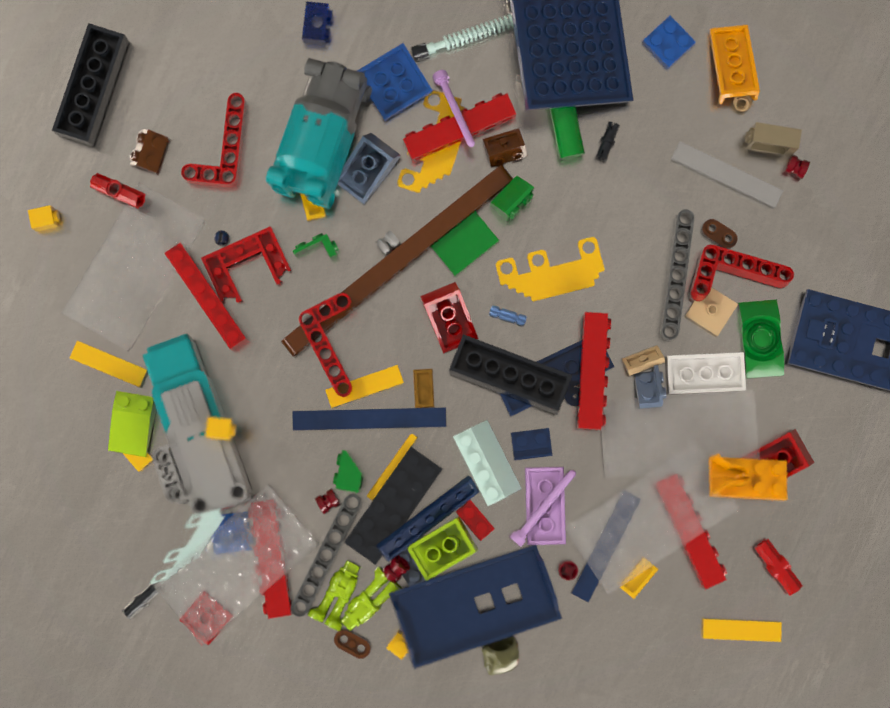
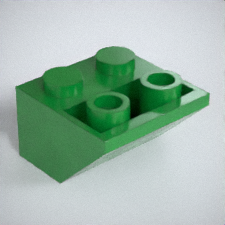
M516 176L490 202V206L505 221L509 218L513 220L519 214L520 207L528 205L533 199L534 187L519 176Z
M342 450V454L338 453L336 465H339V471L334 474L333 484L336 485L335 489L361 493L364 473L350 452Z

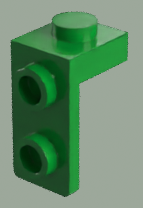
M322 233L312 238L313 241L307 244L302 242L296 245V249L293 250L294 255L298 256L323 244L331 260L338 257L336 252L339 251L335 241H330L328 235H323Z

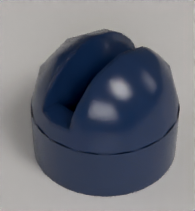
M220 230L215 233L214 241L219 246H225L229 243L230 236L226 231ZM220 233H223L222 242H219Z

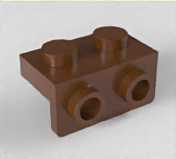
M149 129L139 132L136 138V149L130 155V165L157 173L169 137Z

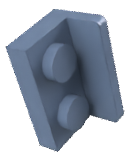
M654 365V371L634 374L639 408L663 407V399H666V388L662 387L664 382L663 372H659L658 365Z

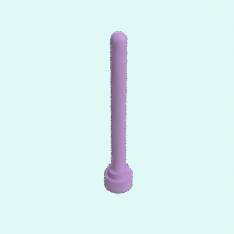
M439 70L433 74V80L436 85L442 88L467 145L473 147L475 141L448 85L449 76L446 70Z
M570 470L521 530L518 529L510 535V538L522 547L526 542L527 533L576 476L575 470Z

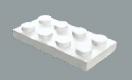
M744 352L666 356L668 395L746 391Z

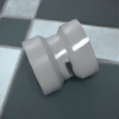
M391 230L385 234L384 238H379L375 242L385 256L401 245Z

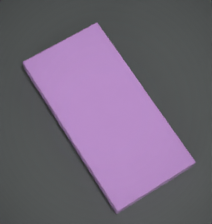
M564 467L525 468L526 522L564 478ZM564 490L527 533V545L566 544Z

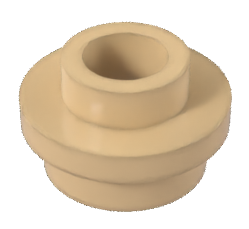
M750 95L734 97L733 100L735 108L741 112L750 109L753 103Z

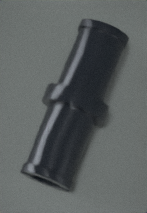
M608 122L604 136L600 139L601 144L595 156L599 160L603 158L602 161H607L610 149L615 144L614 139L620 127L615 122L614 125H612L613 122Z
M150 584L140 595H136L134 600L122 612L127 618L131 619L142 607L145 608L147 603L159 591L154 585Z

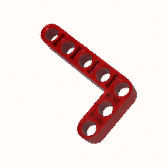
M232 93L227 100L220 166L184 165L181 175L188 183L227 188L237 185L247 103L240 93ZM235 100H242L240 106H233ZM239 118L240 121L237 125H231L232 119ZM235 136L238 138L235 144H229L228 141L231 137ZM235 155V161L227 163V157ZM195 170V176L187 178L188 171ZM214 172L213 179L207 180L206 174ZM227 174H233V179L230 182L224 181Z
M710 244L704 247L699 256L690 295L695 301L700 302L706 299L711 291L716 270L777 288L788 286L794 278V272L788 266ZM705 253L712 254L713 258H708ZM724 258L730 259L732 264L726 263ZM743 264L749 265L750 269L744 268ZM761 269L767 270L768 275L763 274ZM701 270L707 271L709 276L703 275ZM780 274L785 275L787 280H783ZM696 288H702L705 293H699Z
M338 293L303 311L299 316V323L335 392L341 397H346L351 393L352 385L320 322L346 310L350 306L351 299L346 293ZM339 296L347 298L346 306L340 307L337 305L336 301ZM324 304L330 307V313L327 316H322L319 312V308ZM307 313L313 316V321L309 325L302 322L303 315ZM314 331H319L322 334V338L318 342H314L311 339V334ZM323 348H328L331 351V355L327 359L320 357V351ZM333 365L338 366L340 369L339 374L336 376L329 374V368ZM343 382L347 383L348 391L340 393L338 385Z

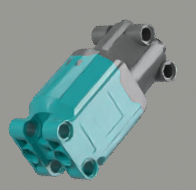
M308 58L304 74L310 76L303 96L295 100L276 154V159L273 166H270L267 171L266 182L277 194L294 198L296 192L305 194L314 205L331 209L335 200L334 192L356 132L355 118L361 101L365 103L369 101L372 87L367 85V78L363 72L348 69L338 62L330 61L326 63Z

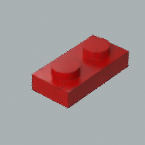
M471 500L455 511L480 541L495 529Z

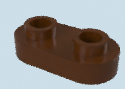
M715 219L705 221L701 227L703 236L720 247L731 249L737 243V234ZM710 225L715 227L714 232L709 230ZM725 236H730L731 242H727Z
M347 629L338 631L334 636L335 645L356 658L363 659L371 651V645L366 639ZM341 636H347L348 641L342 642ZM358 645H363L365 650L359 651Z

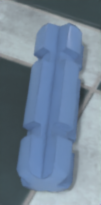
M494 305L491 306L490 316H498L500 319L512 323L517 322L516 324L522 326L525 325L526 315H517L516 312L504 308L499 309L500 307Z

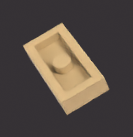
M658 345L625 357L622 359V362L629 376L654 367V365L664 363L665 358Z

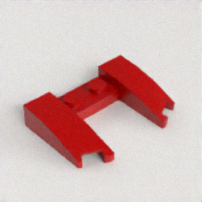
M271 226L201 257L221 301H224V297L236 298V302L242 301L228 266L259 252H262L277 285L281 282L279 277L286 269L288 271L291 270Z

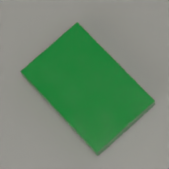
M475 211L433 244L431 248L451 273L456 276L498 243L499 239Z

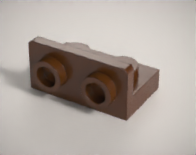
M519 128L483 139L491 167L520 160L527 156L525 143Z

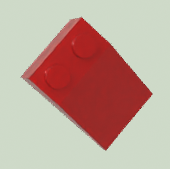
M456 282L420 296L443 353L458 348L463 334L479 339Z
M796 429L741 457L745 459L786 461L787 478L815 463Z

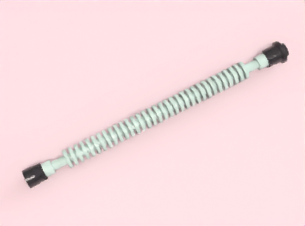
M508 14L507 17L506 15L503 16V20L499 17L498 21L494 19V23L492 20L489 21V24L484 22L485 26L481 23L480 28L478 25H475L476 29L473 26L470 27L471 31L469 28H466V33L463 29L461 30L462 34L460 31H457V36L454 32L452 33L453 37L450 34L447 35L448 39L446 36H443V40L436 43L430 42L412 46L411 51L416 62L430 57L429 55L443 48L449 51V46L455 49L454 44L457 48L459 43L461 46H464V42L467 45L469 44L468 40L470 43L473 42V38L474 41H478V38L481 40L482 35L484 38H487V34L490 37L492 34L496 35V31L498 34L501 33V30L505 32V27L507 31L510 30V27L514 29L513 18L511 14Z

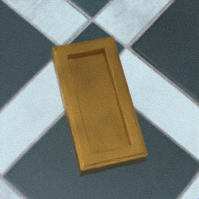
M413 370L415 408L434 407L433 370Z

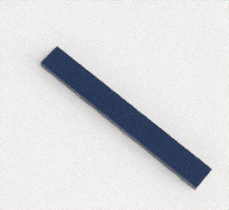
M446 407L292 411L293 430L446 427Z

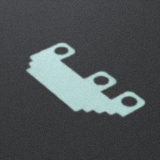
M221 509L196 514L190 518L185 528L198 526L186 547L175 549L168 553L163 562L168 563L177 560L173 568L156 573L150 584L169 580L172 575L177 574L187 564L199 558L225 517L221 516L223 513H219ZM201 516L199 522L193 525L190 524L194 518ZM179 551L178 556L170 560L168 559L172 553ZM166 573L162 579L155 580L159 574Z

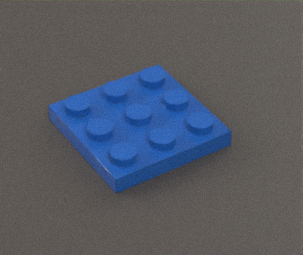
M404 43L357 70L365 74L367 85L372 87L370 99L384 121L433 92Z

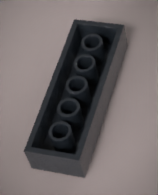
M88 23L52 128L56 135L86 145H94L129 42L125 34Z
M464 334L449 368V373L453 376L556 415L560 411L572 379V375Z
M410 447L344 543L376 565L382 557L376 545L406 523L443 469Z

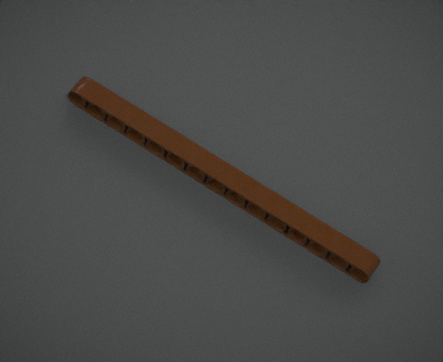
M500 165L343 290L341 293L349 295L351 304L346 310L320 322L324 333L419 258L458 224L500 193L514 179L504 166ZM339 296L336 301L337 305L340 307L346 306L347 298ZM328 305L323 306L319 310L320 314L327 316L330 313V307ZM313 316L308 318L304 322V324H311L313 321ZM301 325L281 341L292 357L310 345ZM312 332V341H315L317 338H319L322 335L321 332Z

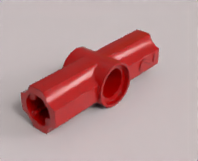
M99 173L93 175L90 180V188L137 209L143 206L146 201L145 193L124 185L118 180H113Z
M768 538L754 547L766 564L765 567L775 580H778L789 596L798 592L803 587L791 570L792 567L782 554H779Z

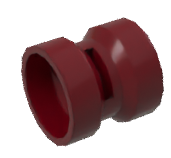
M792 154L784 172L796 174V177L803 179L810 162L800 160L798 156Z
M332 488L326 491V494L323 496L315 497L316 503L323 514L329 512L330 508H336L341 505Z
M397 555L391 560V564L385 566L383 574L389 581L397 583L401 579L402 574H405L410 569V565L403 557Z
M565 560L559 564L558 573L564 580L570 581L577 577L578 567L574 562Z

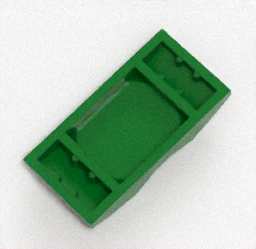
M777 299L739 302L738 309L742 350L744 352L745 379L784 376V351L781 341V319Z

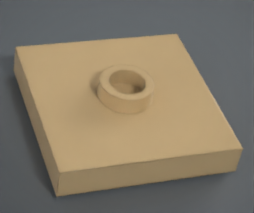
M711 287V291L706 299L700 302L694 301L685 317L717 337L738 304Z

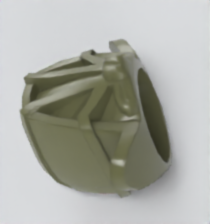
M513 636L484 645L481 650L484 655V667H486L488 675L507 673L518 665L519 645Z

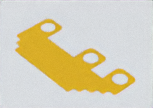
M433 90L432 93L425 97L424 107L440 112L436 124L440 123V119L446 116L454 117L444 93ZM436 94L439 96L440 103L437 106H431L428 103L430 95ZM454 97L459 109H465V107L460 105L461 98ZM461 142L420 159L424 161L420 173L406 168L402 169L397 181L398 186L420 193L422 187L428 188V184H434L437 178L443 179L444 175L449 176ZM409 173L413 175V184L405 185L402 182L404 174Z
M590 237L578 242L581 255L580 260L552 267L549 265L546 251L538 250L531 252L527 255L531 272L518 275L513 258L499 260L496 262V269L500 284H507L509 289L515 288L517 293L523 292L524 296H530L532 301L595 286L594 279H598L599 272L605 270L597 239ZM588 241L595 245V250L590 254L583 251V244ZM536 254L542 255L544 257L543 265L535 266L532 263L533 256ZM509 262L512 265L513 270L510 274H503L500 267L503 263Z

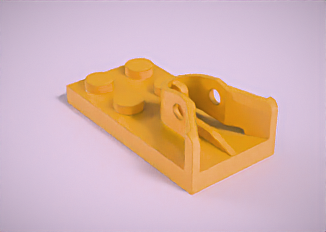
M748 25L711 28L709 34L720 91L719 104H722L725 98L750 95L752 100H757L760 88Z
M715 454L709 458V497L786 501L787 463L786 461L729 458Z

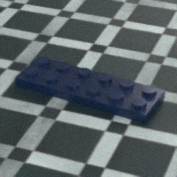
M582 340L537 361L572 375L568 389L580 384ZM606 350V357H609V368H605V371L614 368V365ZM499 393L510 417L532 407L530 404Z

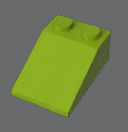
M116 391L112 408L108 451L141 457L147 456L156 413L153 397Z
M460 517L455 518L407 547L426 581L478 551L476 544Z

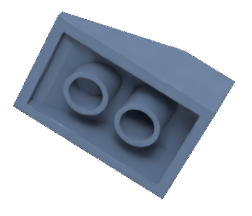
M373 133L363 135L345 163L338 185L365 204L390 173L401 155Z

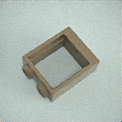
M756 122L749 128V131H746L744 143H747L746 149L791 156L799 149L802 130Z

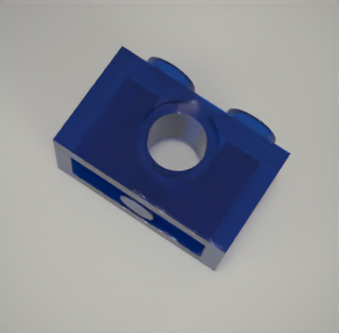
M306 1L302 32L303 43L326 46V41L330 40L331 29L328 28L329 21L332 22L333 10H330L328 3ZM320 20L323 22L320 27L313 26L315 21Z

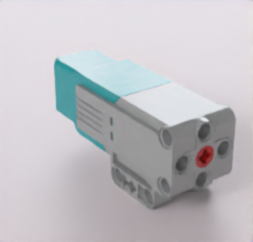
M183 334L146 348L148 353L142 355L153 385L152 397L169 442L168 445L157 448L152 455L166 498L173 503H190L191 509L196 514L221 509L220 512L251 500L253 492L233 436L231 441L207 439L205 437L208 417L224 419L226 417L214 383L206 374L196 343L189 334ZM180 491V492H181V495H180V497L178 498V497H177V494H178V492Z

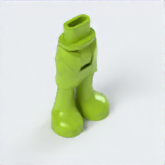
M347 560L343 568L340 567V570L331 577L330 586L321 604L317 608L310 609L307 615L323 623L334 597H339L324 624L340 631L342 628L340 616L355 589L358 578L357 573L360 567Z
M381 566L375 569V578L366 590H363L358 597L351 600L347 611L344 612L345 616L340 620L349 631L368 621L381 609L380 606L390 598L389 593L403 589L398 583L390 581L372 601V595L388 581L383 574Z

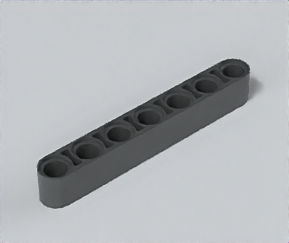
M688 209L681 210L674 221L660 324V336L665 341L675 339L680 330L694 226V214ZM686 215L689 218V223H682L680 216ZM678 234H684L687 239L686 242H680L677 238ZM676 252L684 255L683 261H678L675 258ZM673 271L681 273L682 277L680 280L673 278ZM670 290L678 291V299H673L670 296ZM669 308L676 311L675 318L668 316L667 311ZM666 327L673 329L674 335L672 337H668L665 334Z
M350 494L344 499L291 605V611L295 616L303 617L310 610L361 508L362 500L358 495ZM355 497L358 500L356 508L348 506L349 498ZM341 515L349 517L348 525L340 524L339 518ZM333 532H337L341 536L338 543L331 541L330 536ZM323 550L331 551L332 557L330 560L323 559ZM315 567H320L323 570L322 577L317 578L314 576L313 570ZM306 585L314 587L312 595L305 593L304 588ZM298 602H302L305 605L306 609L304 612L296 610Z

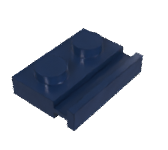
M549 428L511 433L514 460L553 456Z

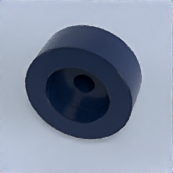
M572 387L567 390L565 401L568 405L578 406V387Z

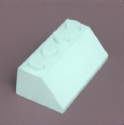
M488 420L453 436L487 506L522 489Z

